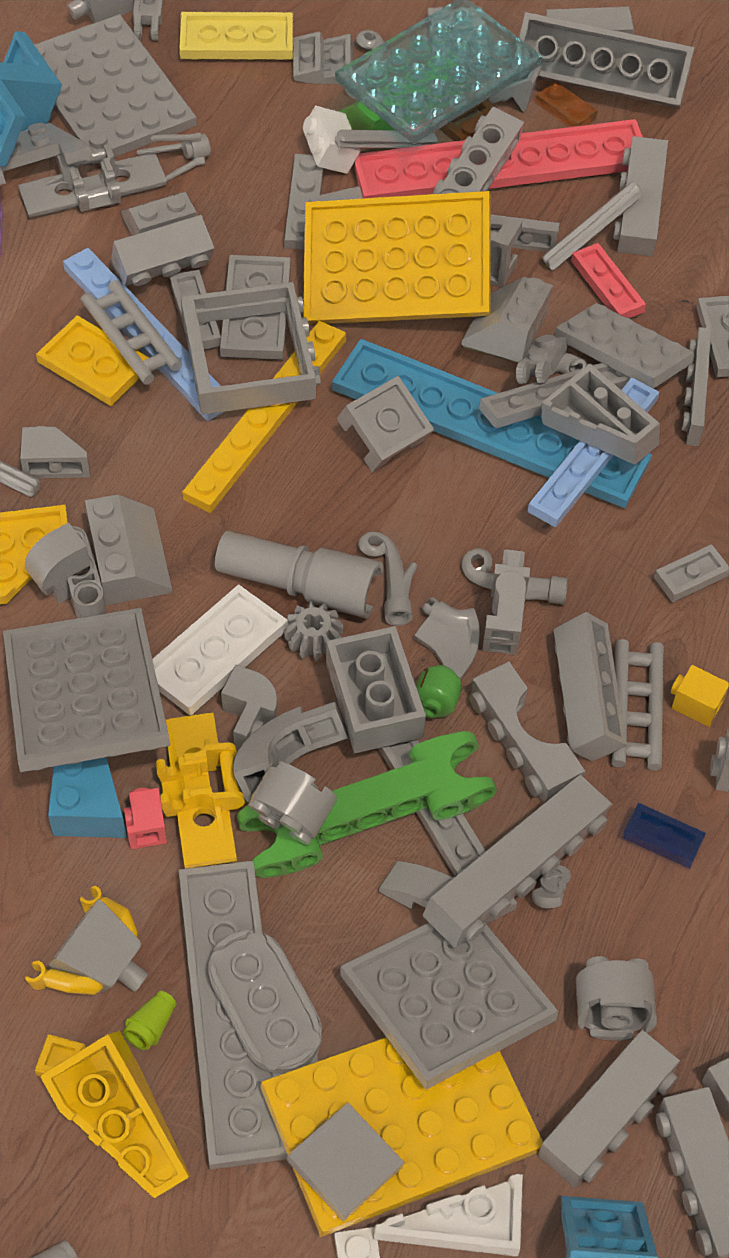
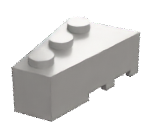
M591 364L587 365L541 402L543 425L632 464H637L659 445L660 423Z

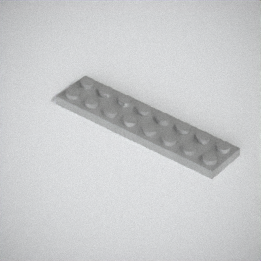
M253 861L180 869L179 878L210 1170L287 1159V1152L260 1088L262 1081L279 1076L280 1074L265 1071L250 1059L211 985L208 971L213 949L224 936L243 929L254 930V933L263 935Z

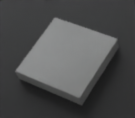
M349 1103L343 1106L288 1154L287 1161L343 1222L402 1169L405 1163Z

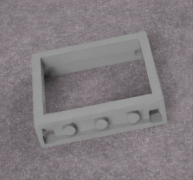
M293 282L181 297L182 319L201 415L316 399V385H321L319 367L312 364V361H315L314 345L312 341L307 342L306 337H309L307 317L301 318V313H304L302 297H296ZM286 311L300 375L211 387L199 323Z

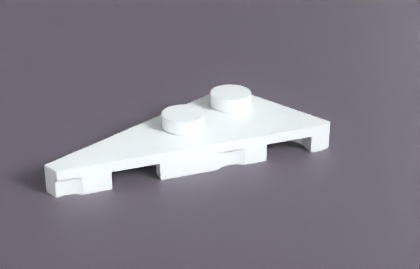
M515 1174L510 1176L507 1182L489 1188L483 1185L472 1189L466 1195L457 1194L428 1204L426 1210L405 1217L403 1214L390 1217L384 1223L375 1225L373 1240L518 1257L521 1236L523 1175Z

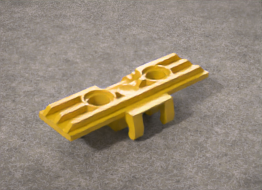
M214 713L166 719L170 746H168L170 767L166 766L164 759H158L156 761V770L162 782L163 793L160 796L162 810L166 817H178L184 867L188 869L237 861L229 810L242 807L245 804L244 794L239 791V784L234 775V758L237 754L236 746L229 742L218 743ZM216 766H221L225 792H212L208 772L216 771ZM204 813L210 814L215 818L213 823L208 826H199L194 822L198 815Z

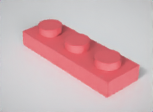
M599 243L572 253L571 262L609 310L627 318H632L645 312L646 303Z

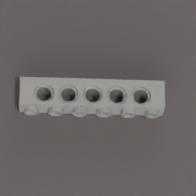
M492 107L487 116L482 115L475 127L476 133L473 137H467L461 149V156L459 159L454 158L447 170L448 176L445 180L440 179L433 194L488 191L520 141L524 122Z

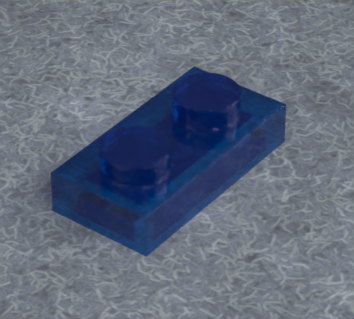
M638 802L622 838L690 869L706 833Z

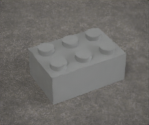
M396 626L326 641V665L354 753L424 737L426 715Z

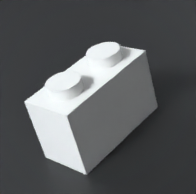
M315 106L303 124V132L315 163L318 167L347 174L360 153V148H339L337 142H335V137L339 130H352L347 116L342 112Z

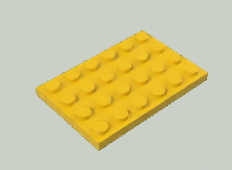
M489 191L305 202L303 318L307 317L308 325L317 324L319 321L330 324L490 315L491 195Z
M386 1037L262 1081L260 1086L287 1155L343 1106L349 1103L405 1162L402 1169L344 1222L293 1168L321 1237L540 1152L543 1143L500 1051L425 1089Z

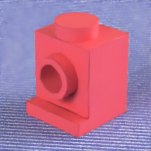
M137 788L129 793L131 807L124 808L130 849L167 844L159 788Z

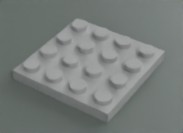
M427 923L341 966L340 976L425 1089L440 1083L557 1020L558 1010L486 923H484L486 925L484 930L473 941L469 942L465 939L457 947L451 945L430 923Z

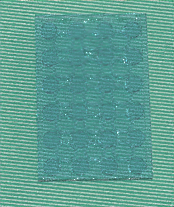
M456 0L335 71V81L412 144H415L541 66L543 56L471 1Z

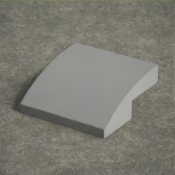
M319 31L293 38V77L295 81L312 84L344 83L354 73L353 40L351 34L323 40Z

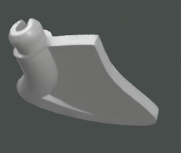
M431 597L428 599V603L425 602L422 607L423 613L429 615V617L416 632L414 639L430 649L441 665L451 668L462 680L471 667L478 649L480 629L474 608L458 610L443 601L439 602L436 598Z

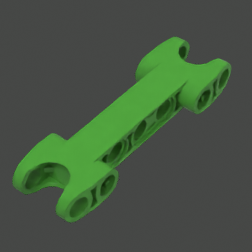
M463 731L421 742L409 751L408 755L411 764L333 790L332 792L337 796L338 800L315 839H312L309 845H305L290 836L291 830L280 824L278 829L268 826L258 818L260 814L247 805L237 815L239 828L242 831L267 830L277 834L273 845L252 860L255 875L260 878H272L309 868L323 859L321 845L429 808L433 819L445 820L466 813L486 803L497 792L493 779L491 777H462L454 771L460 762L467 759L479 748L474 733Z

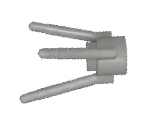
M198 132L194 134L152 135V141H182V143L141 149L136 152L138 156L151 153L157 154L182 150L186 159L191 158L193 161L166 175V180L170 181L196 166L205 165L204 158L210 157L211 148L207 135Z

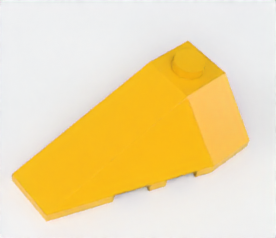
M120 1030L107 1034L40 1076L58 1110L69 1121H74L89 1135L88 1138L95 1145L101 1146L118 1162V1166L153 1198L158 1197L190 1177L143 1072Z

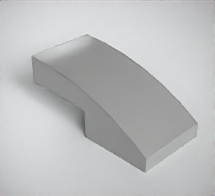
M397 861L380 886L379 892L412 909L415 903L426 908L430 897L450 882L453 877L428 867Z

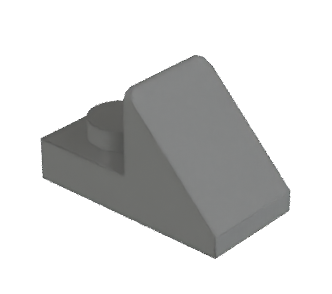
M539 61L492 77L485 91L491 103L504 102L513 97L525 113L541 69Z

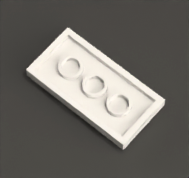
M238 584L152 659L159 692L191 716L225 686L235 664L245 668L284 633L286 626L289 625L288 620Z

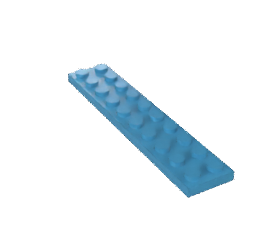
M364 339L359 340L332 381V390L357 400L399 376L435 432L548 478L553 475L580 441L543 425L542 415L495 428L480 411L479 404L481 398L498 394L497 392ZM647 454L637 464H632L613 455L586 489L585 493L626 509L650 464L652 454Z

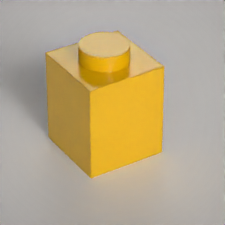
M691 665L686 676L679 674L670 692L675 695L671 709L710 727L725 700L729 689V682Z

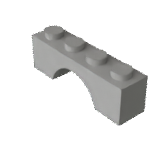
M507 662L473 678L469 700L475 712L478 714L482 713L488 722V729L492 737L496 741L500 740L505 747L510 764L515 769L519 768L524 775L526 786L531 795L534 797L538 796L544 804L577 776L581 775L584 777L585 770L566 743L550 744L539 741L522 728L517 715L525 706L528 688L511 663Z

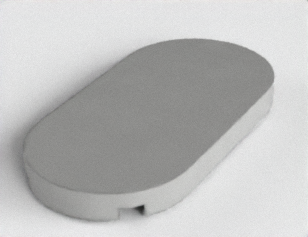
M243 929L224 936L216 944L210 957L208 966L209 979L248 1056L258 1067L275 1074H284L307 1066L315 1058L321 1046V1021L281 946L271 936L265 933L264 935L254 933V930Z

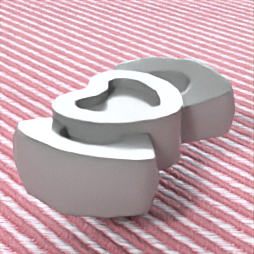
M559 865L548 877L541 874V887L532 891L531 897L533 902L542 908H556L562 905L564 890L567 888V883L570 882L571 873L566 867Z

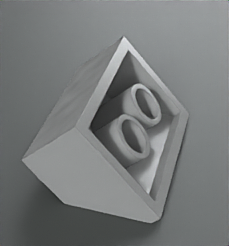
M198 215L114 241L110 265L124 286L130 284L141 286L150 282L151 278L159 275L170 277L179 273L182 268L188 266L199 268L206 265L211 260L215 248L202 215Z
M522 277L491 293L490 315L475 317L461 345L516 362L522 361L547 316L553 285L544 283L538 278Z
M119 494L85 500L88 524L103 588L105 605L173 593L154 508Z

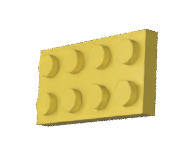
M181 12L180 59H293V12Z

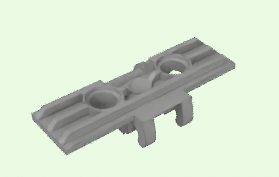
M105 144L102 145L103 148L91 151L92 158L69 165L66 164L63 154L58 155L57 163L60 175L19 184L18 188L28 216L38 217L79 207L82 212L120 203L122 196L167 185V180L156 153L115 161L110 145ZM100 161L101 173L81 178L78 166ZM118 176H127L129 178L124 182L115 180ZM62 189H68L72 191L70 194L64 196L57 194V192Z

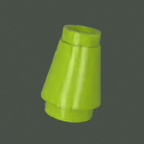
M158 991L155 996L126 1020V1028L123 1030L125 1038L140 1050L146 1051L151 1046H156L174 1008L177 1006L175 999L164 991Z

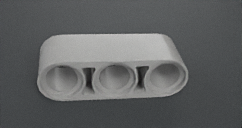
M72 526L87 545L90 561L89 567L67 578L76 617L83 618L106 614L103 588L87 535L80 527Z

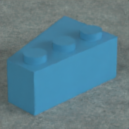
M106 757L76 764L70 763L54 766L48 812L53 836L127 838L122 812Z

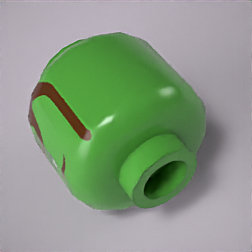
M436 665L425 668L419 674L415 685L426 717L443 718L451 715L457 706L462 691L460 678L447 666Z

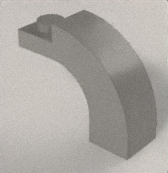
M336 702L303 712L301 706L292 709L264 724L243 743L234 760V775L247 803L250 802L251 796L273 761H276L277 764L280 761L290 764L309 751L348 738L346 726Z

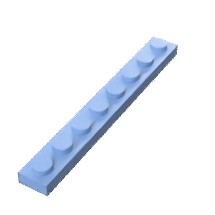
M89 248L64 260V270L86 293H91L95 299L111 293L108 285L114 280L119 281L182 362L181 368L177 371H172L167 364L157 369L201 414L189 352ZM120 303L104 310L111 320L127 313ZM135 323L121 329L129 339L142 334V331ZM151 343L139 349L149 358L159 354ZM209 374L211 387L221 386V385ZM223 412L204 414L202 416L208 422Z

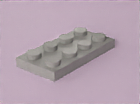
M229 255L226 291L290 282L291 257ZM286 311L223 320L220 344L221 357L284 359Z
M598 303L557 326L555 331V338L566 337L567 345L651 388L657 387L693 363V351Z

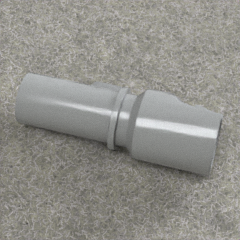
M231 530L225 531L222 535L215 556V569L217 572L285 589L290 596L295 597L300 593L303 594L307 603L311 601L313 605L321 606L325 602L328 609L365 619L370 617L373 612V606L366 604L372 577L374 574L381 576L383 573V564L380 561L325 547L312 552L306 545H300L296 548Z

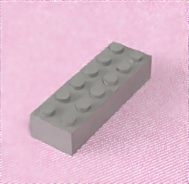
M525 12L512 70L539 61L541 69L538 79L681 109L694 56V47Z

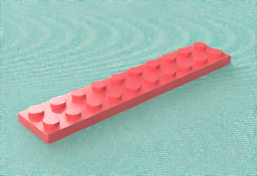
M636 119L522 133L520 141L489 189L625 172L628 166H622L624 148L631 147L633 136L643 137ZM465 140L359 153L353 166L363 198L433 194L440 179L445 180L448 176L447 170L454 158L459 159L461 156V149Z

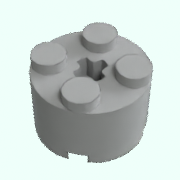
M273 761L251 796L248 806L260 814L258 818L268 826L278 829L280 824L291 830L290 836L305 845H309L310 841L315 839L338 798L326 786L320 792L318 786L314 783L315 778L302 770L282 761L278 764L276 761Z
M600 956L588 959L586 962L587 967L581 970L576 977L579 1028L583 1031L585 1026L590 1029V1036L611 1041L634 1038V1031L644 1028L646 1033L654 1029L657 1024L654 977L649 970L648 962L643 959L609 961V959Z

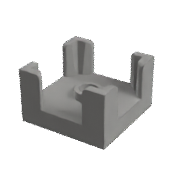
M508 217L499 233L491 230V285L500 288L504 287L517 265L518 255L513 254L511 257V249L521 233L522 221Z
M399 376L346 405L337 417L344 431H348L353 425L370 450L365 456L364 461L372 473L383 467L391 457L409 446L413 449L423 443L434 431V428Z

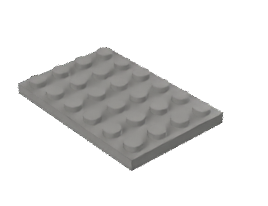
M120 14L34 44L62 84L60 95L57 97L53 107L69 132L76 138L89 144L91 151L103 148L102 145L109 144L114 157L156 142L151 140L152 135L177 134L197 126L195 114Z
M141 608L3 631L20 772L42 770L53 766L70 763L76 764L87 760L116 757L121 754L170 746L167 724Z

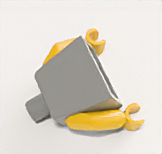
M92 886L90 892L94 900L87 901L80 897L85 915L48 964L53 969L48 971L42 962L34 961L31 966L34 970L41 972V974L36 978L25 976V980L35 990L48 987L65 993L95 995L99 992L105 993L118 979L135 992L146 979L148 972L131 960L142 944L137 938L138 930L130 910L108 897H103L101 889L98 886Z

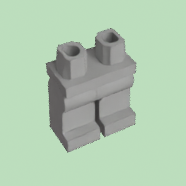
M506 549L503 553L502 564H495L491 596L493 597L492 612L494 616L487 615L482 651L517 655L522 629L524 602L530 577V568L523 567L525 556L523 551Z

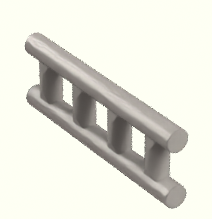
M112 281L108 285L111 293L101 298L95 299L91 293H85L81 297V302L145 385L150 384L154 380V375L151 371L167 364L172 371H177L181 368L182 362L119 281ZM120 303L127 313L111 320L104 310ZM135 323L142 331V334L126 340L119 330ZM151 343L159 354L142 361L135 350Z
M620 639L615 642V673L627 746L612 752V765L615 767H624L626 765V756L648 758V769L657 771L662 769L664 646L661 643L655 642L650 644V653L629 651V642L627 640ZM629 665L649 667V683L628 681ZM628 695L649 697V713L627 711ZM627 725L648 727V744L627 742Z

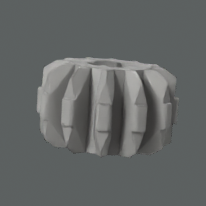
M311 601L307 609L297 605L295 614H288L287 620L289 625L284 629V638L289 642L291 653L300 651L302 660L308 655H313L316 662L320 658L321 653L326 655V641L341 638L343 633V624L338 620L336 610L327 611L328 607L325 602L319 608L314 607Z

